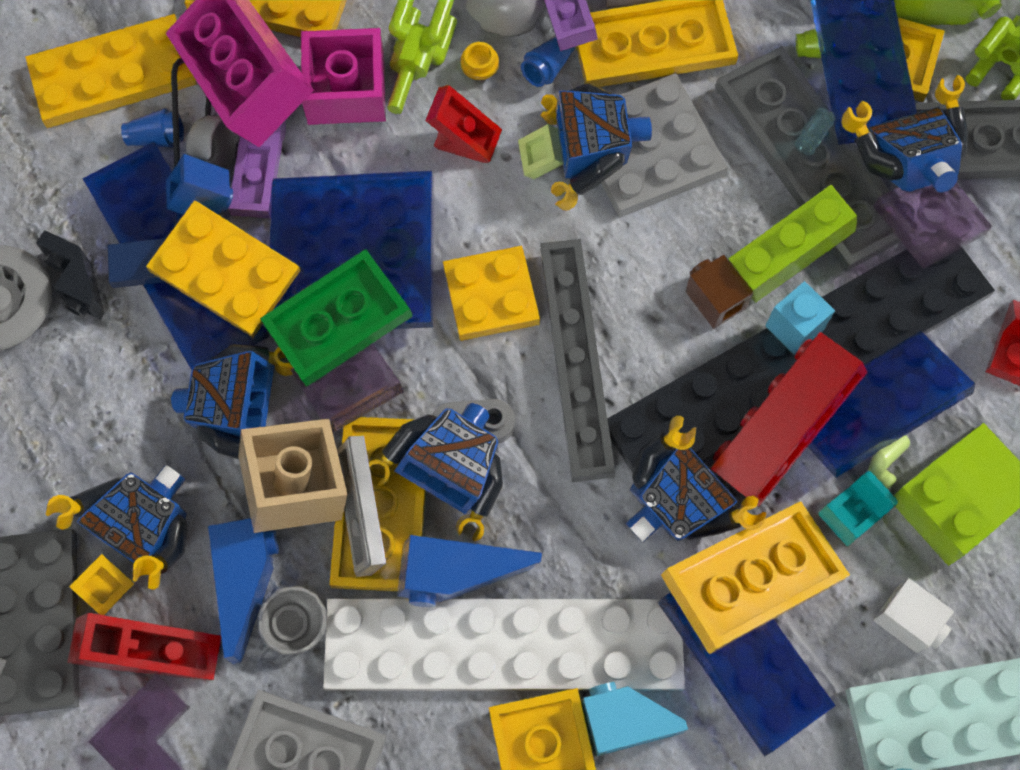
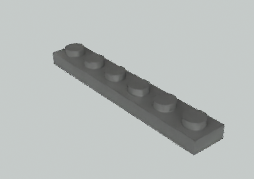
M581 239L541 243V260L572 482L614 478L615 466Z

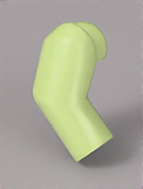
M895 431L874 451L867 471H871L888 490L896 482V476L887 469L909 448V438L904 433Z

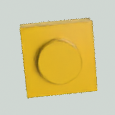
M101 554L69 587L98 614L105 615L135 583Z

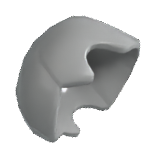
M204 116L191 126L186 135L187 155L231 170L237 157V142L240 136L228 129L220 116Z
M287 586L275 590L262 604L257 616L258 633L266 646L284 656L303 654L310 650L320 641L326 630V608L317 594L302 586Z

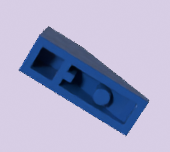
M251 518L208 526L224 658L232 664L241 663L274 569L272 555L279 554L276 531L254 533Z
M410 535L403 544L397 597L409 598V604L413 606L435 607L436 602H443L531 570L541 562L542 553Z

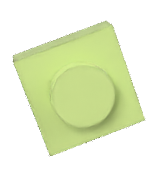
M547 124L518 140L524 176L536 179L563 165L558 128Z

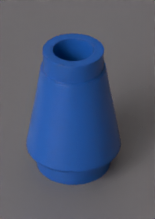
M553 37L524 55V61L521 63L523 76L529 83L537 87L551 84L574 52L575 47L560 51L557 39Z
M164 108L130 122L122 123L121 134L125 145L173 148L172 111ZM178 113L180 143L184 140V126Z

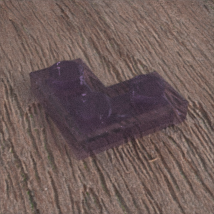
M156 674L88 742L114 770H185L158 740L181 718L190 706L161 676Z

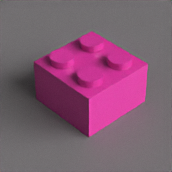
M381 29L301 31V73L314 89L302 103L308 125L386 121L385 61Z

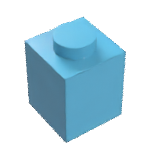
M804 281L773 308L765 327L795 355L806 340H813L819 332L825 329L835 310Z

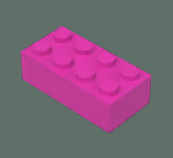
M195 0L166 32L171 43L226 127L257 147H260L314 91L249 0Z

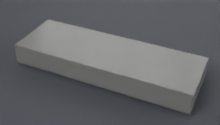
M349 436L337 449L348 494L344 512L354 572L357 577L371 576L386 564L365 438L364 436Z

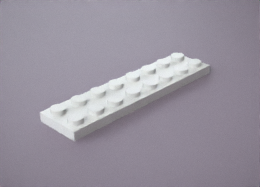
M327 599L323 684L325 691H565L578 688V691H589L592 687L610 682H615L617 689L628 686L635 691L685 690L682 609L675 599H448L443 602H436L435 607L413 606L409 604V599Z

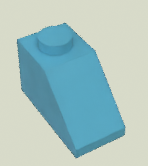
M615 682L590 688V696L583 698L581 703L596 757L683 734L688 730L686 720L628 686L617 689Z

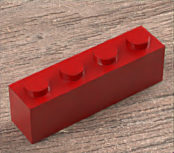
M819 332L814 340L808 339L800 346L794 357L796 360L795 364L787 374L782 372L772 381L767 390L769 396L759 408L755 406L748 411L740 424L742 430L732 442L730 440L724 442L713 457L715 463L710 469L745 497L755 496L758 498V507L867 374V370L861 360L821 332Z

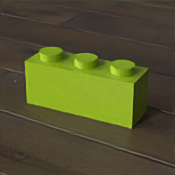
M830 185L728 258L729 262L753 291L751 298L757 303L856 232L857 215L836 189Z

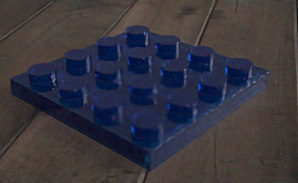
M432 170L273 179L270 248L300 267L299 274L275 308L366 249L412 312L413 317L395 329L433 328L434 176Z

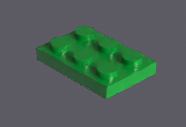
M365 249L260 319L307 387L413 317L405 301Z

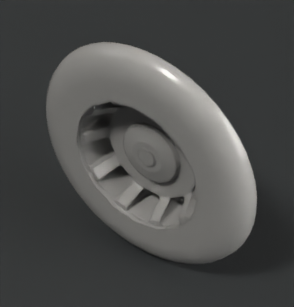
M0 245V350H5L25 341L41 326L51 306L52 282L46 268L34 255L20 248Z

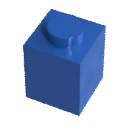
M183 154L166 180L167 209L184 215L194 200L218 215L221 211H226L233 199V189L230 188L229 170Z

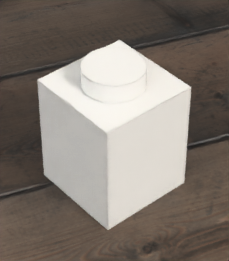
M908 578L895 588L873 621L914 652L919 653L930 646L936 649L941 645L951 631V627L946 623L954 611Z

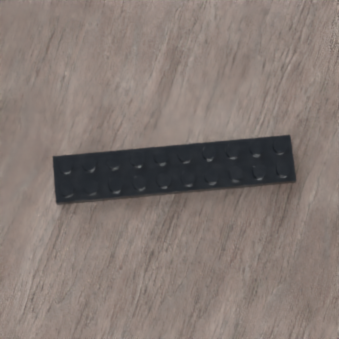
M946 226L824 295L822 298L835 312L821 333L861 360L865 368H868L989 298L995 289ZM766 328L607 418L610 438L633 473L639 450L664 431L669 432L670 421L673 417L682 416L684 418L683 426L678 432L688 433L693 427H696L695 442L690 448L704 463L714 457L716 451L727 440L732 442L742 430L740 424L744 416L753 407L757 406L759 408L769 396L767 390L772 381L782 372L787 374L795 364V355Z

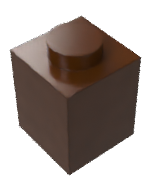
M725 255L712 262L706 259L690 271L685 292L713 329L747 309L753 291Z

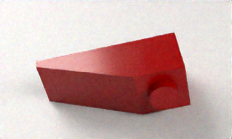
M86 613L76 618L67 663L117 671L212 681L215 676L221 635Z

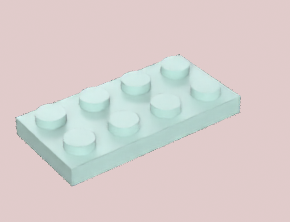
M1020 658L850 687L845 690L865 770H894L902 768L934 770L1020 754Z

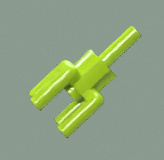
M414 0L397 1L388 27L390 34L397 38L389 65L392 70L398 73L387 105V109L391 113H402L413 80L417 81L419 78L426 77L431 63L439 66L445 61L457 24V19L449 15L454 0L437 1L428 27L418 23L421 11L412 7Z
M1016 15L1013 21L1007 16L1000 17L975 48V54L980 59L965 77L969 85L976 87L996 62L1003 61L1005 64L1010 65L1015 75L1001 92L1002 100H1016L1020 94V16Z

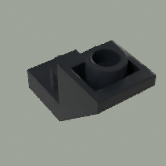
M44 230L36 244L46 256L44 262L54 270L62 273L53 287L63 299L62 306L76 316L84 318L87 313L101 320L105 312L92 263L80 246Z

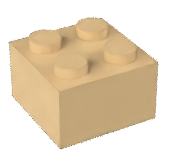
M329 419L241 429L238 457L254 533L342 520L348 494Z

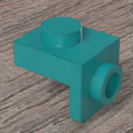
M867 471L849 488L827 504L818 515L848 547L898 504V500L871 471Z

